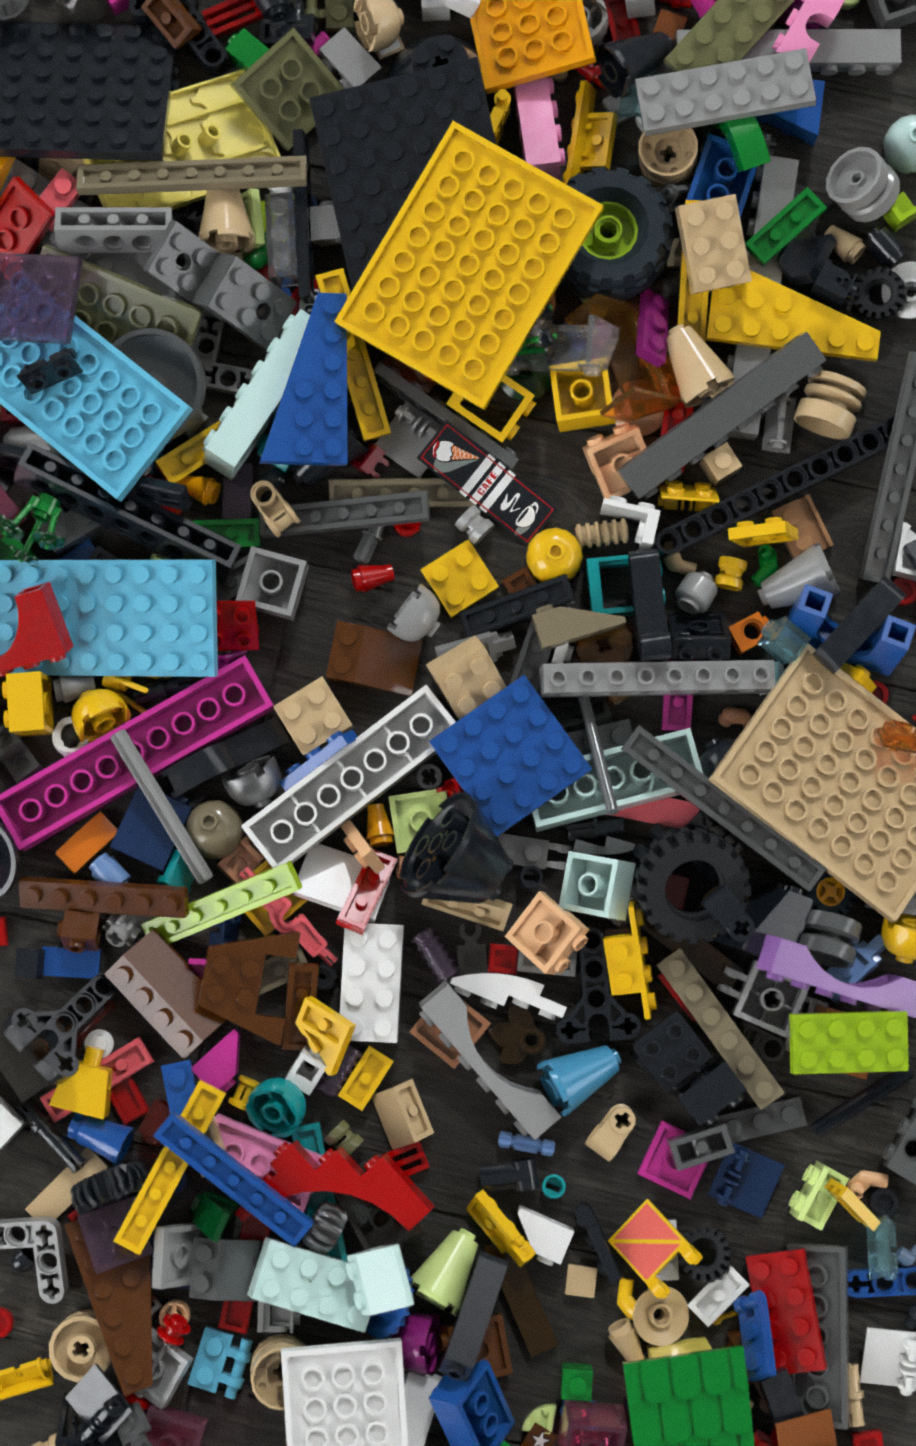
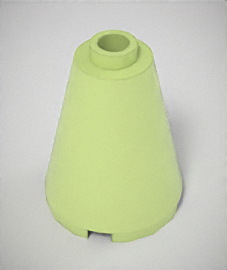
M460 1228L459 1232L452 1230L411 1276L413 1279L412 1285L418 1288L415 1294L442 1310H445L447 1306L453 1308L451 1314L457 1316L478 1248V1244L474 1241L476 1236L463 1228Z

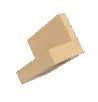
M413 1079L372 1095L371 1098L392 1149L416 1143L434 1134Z

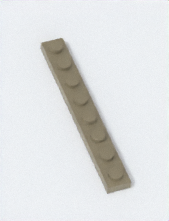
M306 156L85 164L78 165L76 189L78 195L302 187L307 186L308 162Z

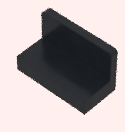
M806 228L781 250L776 259V264L792 286L814 283L837 241L832 234L814 237L810 230Z

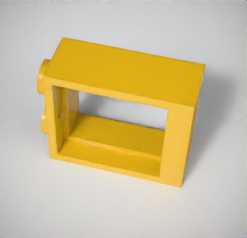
M505 375L502 382L525 398L500 433L460 404L464 398L453 392L446 404L502 443L506 438L509 441L512 440L520 428L516 422L521 415L527 417L536 404L532 401L535 396L534 394Z

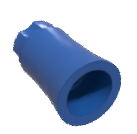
M80 1113L75 1114L67 1130L68 1138L76 1140L77 1144L100 1154L116 1166L120 1165L125 1158L135 1134L134 1127Z

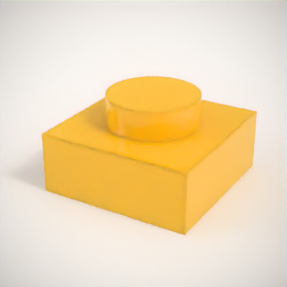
M844 663L840 668L870 693L877 687L869 677L871 673L863 666L857 664L854 667Z

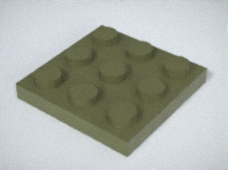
M294 27L230 85L285 151H289L293 147V130L303 129L307 134L315 127L309 98L344 89Z

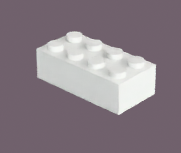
M368 923L363 936L344 928L340 1015L356 1024L350 1041L398 1042L404 925Z

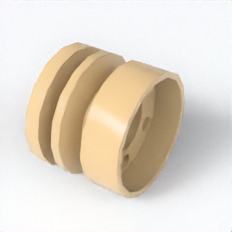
M692 128L644 136L643 130L639 139V167L643 177L650 181L651 185L661 187L668 184H685L692 178L697 167L698 140ZM667 154H672L669 162H665L664 158H666Z
M821 370L808 379L809 384L805 386L804 392L809 398H801L793 419L801 427L813 433L832 439L845 440L851 436L857 420L852 413L860 411L862 407L861 402L865 399L867 391L861 384L846 376Z
M287 1334L269 1336L259 1343L252 1354L250 1364L252 1390L259 1402L270 1409L285 1410L282 1372H278L279 1363H282L281 1348L306 1346L304 1342L295 1336Z

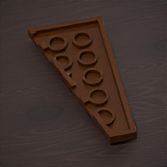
M136 1198L64 1225L123 1397L153 1385L150 1237L140 1255L114 1242Z

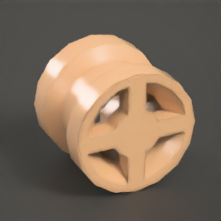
M172 1299L167 1302L159 1314L160 1325H165L163 1322L165 1315H172L174 1313L182 1314L189 1321L191 1317L189 1305L180 1299Z

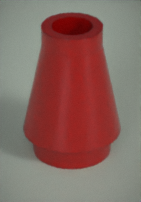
M391 564L357 565L356 569L351 570V579L356 592L362 591L365 593L395 579Z

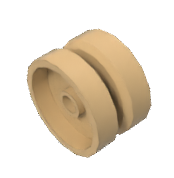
M93 1309L79 1310L69 1315L53 1332L49 1343V1358L54 1369L65 1379L79 1382L95 1363L99 1365L103 1372L112 1363ZM86 1342L89 1345V1348H84L82 1344Z

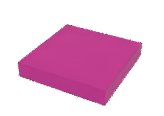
M661 1120L637 1174L691 1200L708 1162L678 1171L675 1168L666 1139L686 1133V1131Z

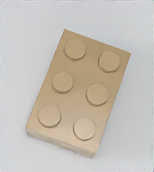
M736 194L685 204L675 209L691 295L746 284L752 281Z

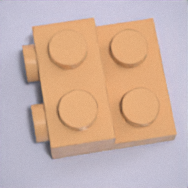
M628 422L615 426L612 429L614 433L603 437L602 434H598L586 440L588 445L582 447L603 498L610 499V496L620 497L631 492L616 470L646 448L639 427L634 424L629 426Z
M539 891L505 937L545 974L555 975L567 969L570 964L568 957L574 950L579 951L588 941L585 935L590 929L570 911L562 909L545 892Z

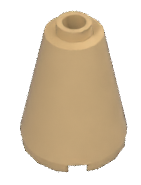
M240 189L207 190L198 237L219 253L233 254L237 250L244 249L245 254L255 246L254 233Z
M680 324L668 331L669 336L665 341L681 400L686 408L703 403L702 399L708 396L712 399L734 383L735 377L733 373L691 326L684 327L683 324Z

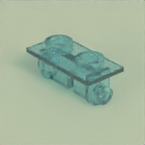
M886 1215L877 1218L881 1223L875 1231L867 1227L869 1280L885 1277V1280L893 1281L897 1280L896 1275L899 1274L897 1253L891 1252V1248H897L896 1225H893V1220L889 1219V1216Z

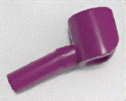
M236 650L223 656L218 654V670L227 666L231 660L246 654L247 650Z

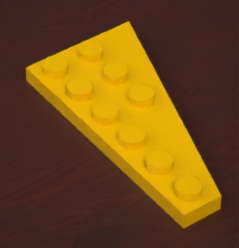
M750 270L752 281L749 283L712 290L706 341L778 350L801 332H808L824 356L876 362L878 359L881 331Z

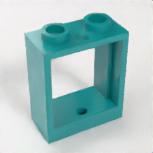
M628 555L588 558L585 565L590 611L617 616L634 615L633 606L603 609L599 569L629 566ZM660 559V568H661V577H662V576H663V571H662V562H661V559ZM663 588V598H664V605H665V604H666L665 590H664V588Z

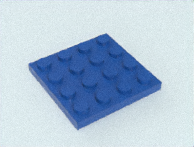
M525 675L429 741L462 790L476 799L497 837L592 770Z

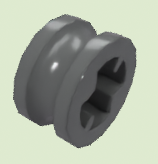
M433 764L423 765L417 772L418 784L425 790L437 789L442 782L441 770ZM430 769L436 772L435 778L437 781L433 785L431 782L429 785L423 783L425 778L422 773L425 770L429 773Z

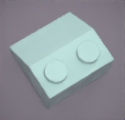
M399 1244L378 1246L347 1256L349 1263L346 1264V1271L349 1279L354 1282L356 1290L354 1302L362 1315H374L414 1305Z

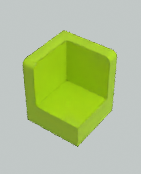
M903 191L898 195L896 202L888 212L882 216L893 232H896L916 219V206L912 204Z

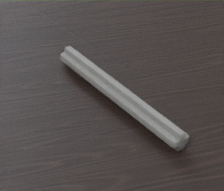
M123 729L116 732L110 737L112 743L197 883L202 884L213 877L211 870L126 730Z

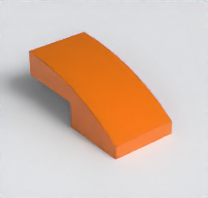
M100 811L62 845L55 855L75 875L92 861L98 852L113 841L118 829Z

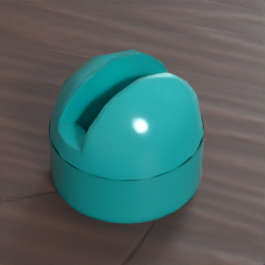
M552 1174L543 1180L541 1189L547 1198L557 1199L564 1194L566 1184L561 1176ZM548 1183L560 1188L559 1193L546 1188V1184Z

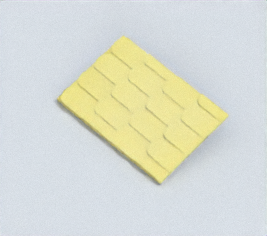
M244 69L171 92L163 161L281 157L272 134L230 86L245 72ZM83 159L85 164L159 162L139 160ZM207 190L98 195L103 207H172V210L205 199Z

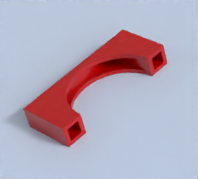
M50 581L24 588L14 596L18 609V628L11 647L6 653L0 655V677L14 672V668L22 666L24 670L34 668L40 665V661L48 659L50 663L60 661L67 657L66 654L74 646Z

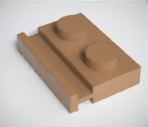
M809 494L771 511L772 517H782V521H787L798 529L799 540L785 542L792 559L813 544L820 543L823 550L834 545Z

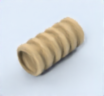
M621 518L618 522H616V519H612L611 523H607V520H604L603 524H599L598 521L594 522V525L585 523V526L576 524L575 527L576 539L582 549L586 545L588 548H592L594 544L597 547H601L602 543L608 546L610 542H614L616 545L619 544V541L628 543L629 540L628 526L625 518Z

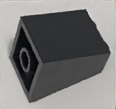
M773 882L772 886L760 884L747 899L749 904L745 911L755 924L753 936L747 941L739 942L734 940L728 933L723 937L718 933L714 941L760 957L766 934L799 943L813 899L803 896L804 890L791 885L786 886L777 882ZM739 921V923L736 925V928L740 931L744 928V926Z

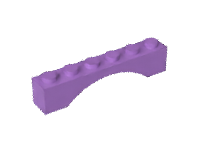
M766 934L756 967L757 969L767 971L766 978L783 983L784 977L792 979L790 985L804 990H808L809 985L816 987L815 993L832 998L833 993L840 994L839 1001L856 1006L859 1000L865 1002L863 1008L871 1011H881L882 1008L888 1011L904 1010L908 1012V1016L916 1018V981L886 973L876 979L864 982H842L824 971L813 959L805 945Z

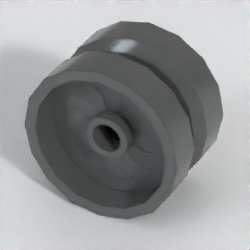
M810 909L799 944L805 945L808 948L813 959L819 965L852 968L857 951L850 944L857 943L860 940L862 925L843 915Z

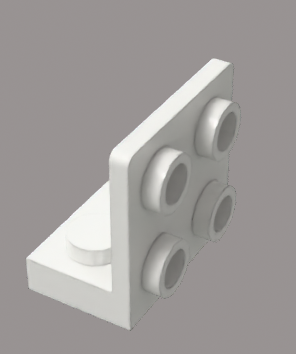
M610 496V499L604 498L600 514L618 519L625 518L627 521L639 523L634 543H639L638 550L651 549L660 510H656L654 505L645 502H638V505L626 503L627 499L619 496Z

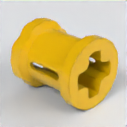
M240 1075L239 1086L234 1096L229 1098L228 1102L246 1111L248 1097L260 1082Z

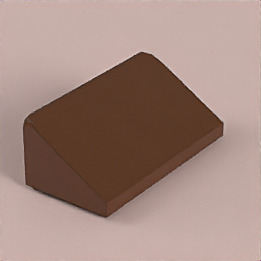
M146 0L141 6L175 49L180 48L202 29L179 0Z

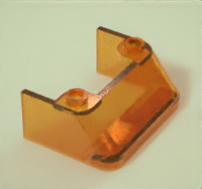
M596 293L565 317L564 321L566 324L584 328L588 344L593 348L606 351L622 394L600 411L601 416L632 422L674 408L681 403L680 392L667 351L666 362L659 368L636 355L640 305Z

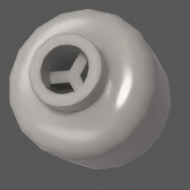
M704 571L687 573L675 592L678 606L686 613L692 615L707 611L718 591L716 584L713 582V577Z

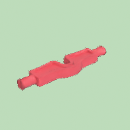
M248 866L244 868V871L250 877L255 876ZM243 871L239 873V876L244 880L249 878ZM286 896L262 905L268 911L271 923L281 934L290 931H299L301 933L299 943L312 957L318 955L328 967H331L333 963L326 956L334 963L338 960L326 947L328 945L327 941L304 914H299L289 922L283 919L284 914L292 906V902Z

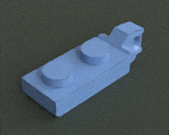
M878 934L868 944L863 940L861 943H856L853 946L857 954L852 968L830 967L826 972L842 982H861L882 961L879 955L886 949L882 936ZM833 993L832 998L829 997V999L837 1005L840 1002V994Z

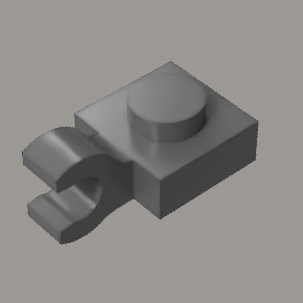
M131 1403L130 1405L134 1409L133 1412L116 1429L123 1446H152L146 1436L151 1427L140 1403Z

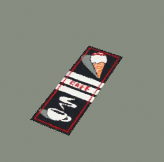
M448 420L444 422L417 457L418 460L526 546L529 545L534 536L542 530L558 510V508Z

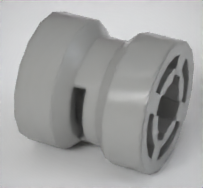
M473 505L456 521L455 526L460 531H466L469 535V540L476 545L493 529L494 524L489 519L481 517L480 510Z

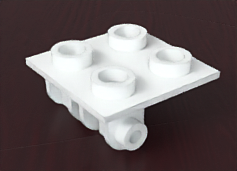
M867 1327L860 1383L898 1386L902 1395L911 1396L912 1392L916 1390V1332Z

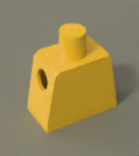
M95 1046L86 1047L83 1061L78 1060L79 1067L77 1072L63 1084L57 1085L49 1106L99 1119H105L109 1116L113 1069L100 1065L104 1049Z

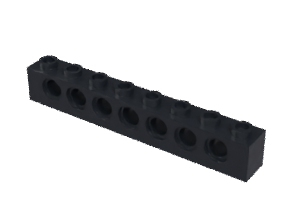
M29 443L17 464L13 482L37 494H49L55 497L61 503L60 505L171 559H216V581L224 584L241 549V545L129 491L122 502H120L73 463L32 443Z

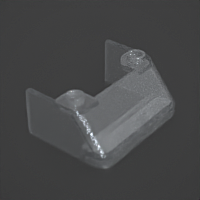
M589 315L588 325H553L559 334V350L557 351V357L552 358V364L547 365L546 353L523 354L516 356L506 375H519L521 370L583 371L585 376H600V372L607 370L619 341V328L595 315ZM539 325L533 327L528 338L540 335ZM539 343L527 345V347H541Z

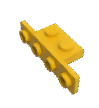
M587 80L580 81L579 90L576 92V112L571 122L572 137L571 143L567 148V169L563 174V183L565 184L573 176L579 173L584 174V171H591L592 168L605 167L606 170H610L618 116L614 112L593 113L597 92Z
M635 900L630 901L628 906L632 933L604 936L603 941L612 996L641 993L645 1020H649L652 1017V1010H657L655 992L650 993L648 982H653L651 965H646L644 954H648L647 937H641L640 926H644V915L642 909L637 908Z

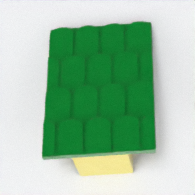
M705 1336L677 1340L665 1346L648 1344L649 1359L622 1362L633 1446H755L743 1345L712 1349Z

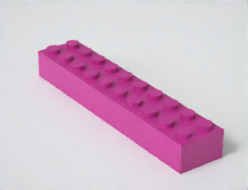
M244 655L218 670V676L206 677L1 793L0 817L12 835L18 849L27 851L138 788L136 780L111 741L110 737L116 732L123 729L126 730L155 778L162 771L183 759L219 742L275 710L274 704L251 663Z

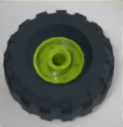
M605 167L592 168L591 172L579 173L573 176L566 184L604 205L602 213L560 282L562 287H567L573 292V295L583 300L588 298L596 300L597 303L610 304V301L622 300L623 302L632 299L636 294L643 290L645 291L655 282L668 261L673 243L672 215L669 214L667 202L661 192L655 191L650 181L643 176L636 177L630 174V170L618 167L617 170H606Z

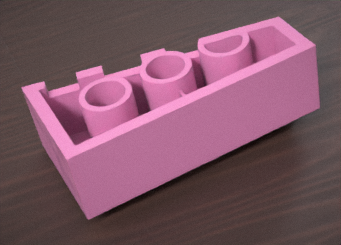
M545 77L514 86L513 94L517 121H520L518 122L523 160L560 181L561 166H565L566 161L564 148L559 149L558 142L562 141L560 124L555 125L554 118H558L557 101H551L550 95L554 94L553 77Z

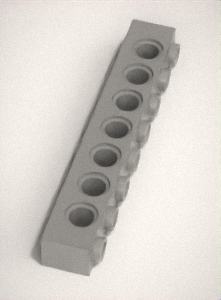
M774 660L543 664L539 668L540 697L767 694L775 686Z

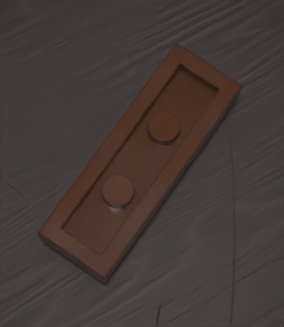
M289 962L284 1013L285 1025L282 1036L283 1050H302L304 1045L310 1047L308 1039L302 1035L295 1022L305 997L313 996L316 998L319 972L318 963Z

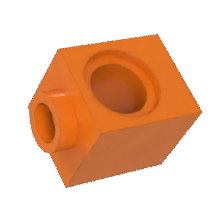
M759 611L729 627L731 643L738 656L763 644L772 637L770 633L773 631L772 625L766 616L762 617ZM746 626L755 627L758 631L757 639L747 638L744 634V628Z

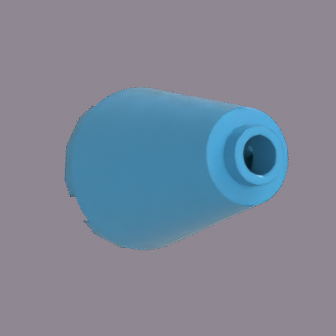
M607 1045L544 1060L537 1064V1071L541 1068L544 1075L539 1077L552 1105L554 1107L560 1105L563 1111L559 1113L562 1116H567L619 1072L621 1059L614 1048L610 1049Z

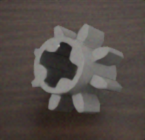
M111 914L102 927L104 931H107L105 933L106 940L116 947H122L125 943L130 947L141 931L137 927L138 921L136 917L126 914Z

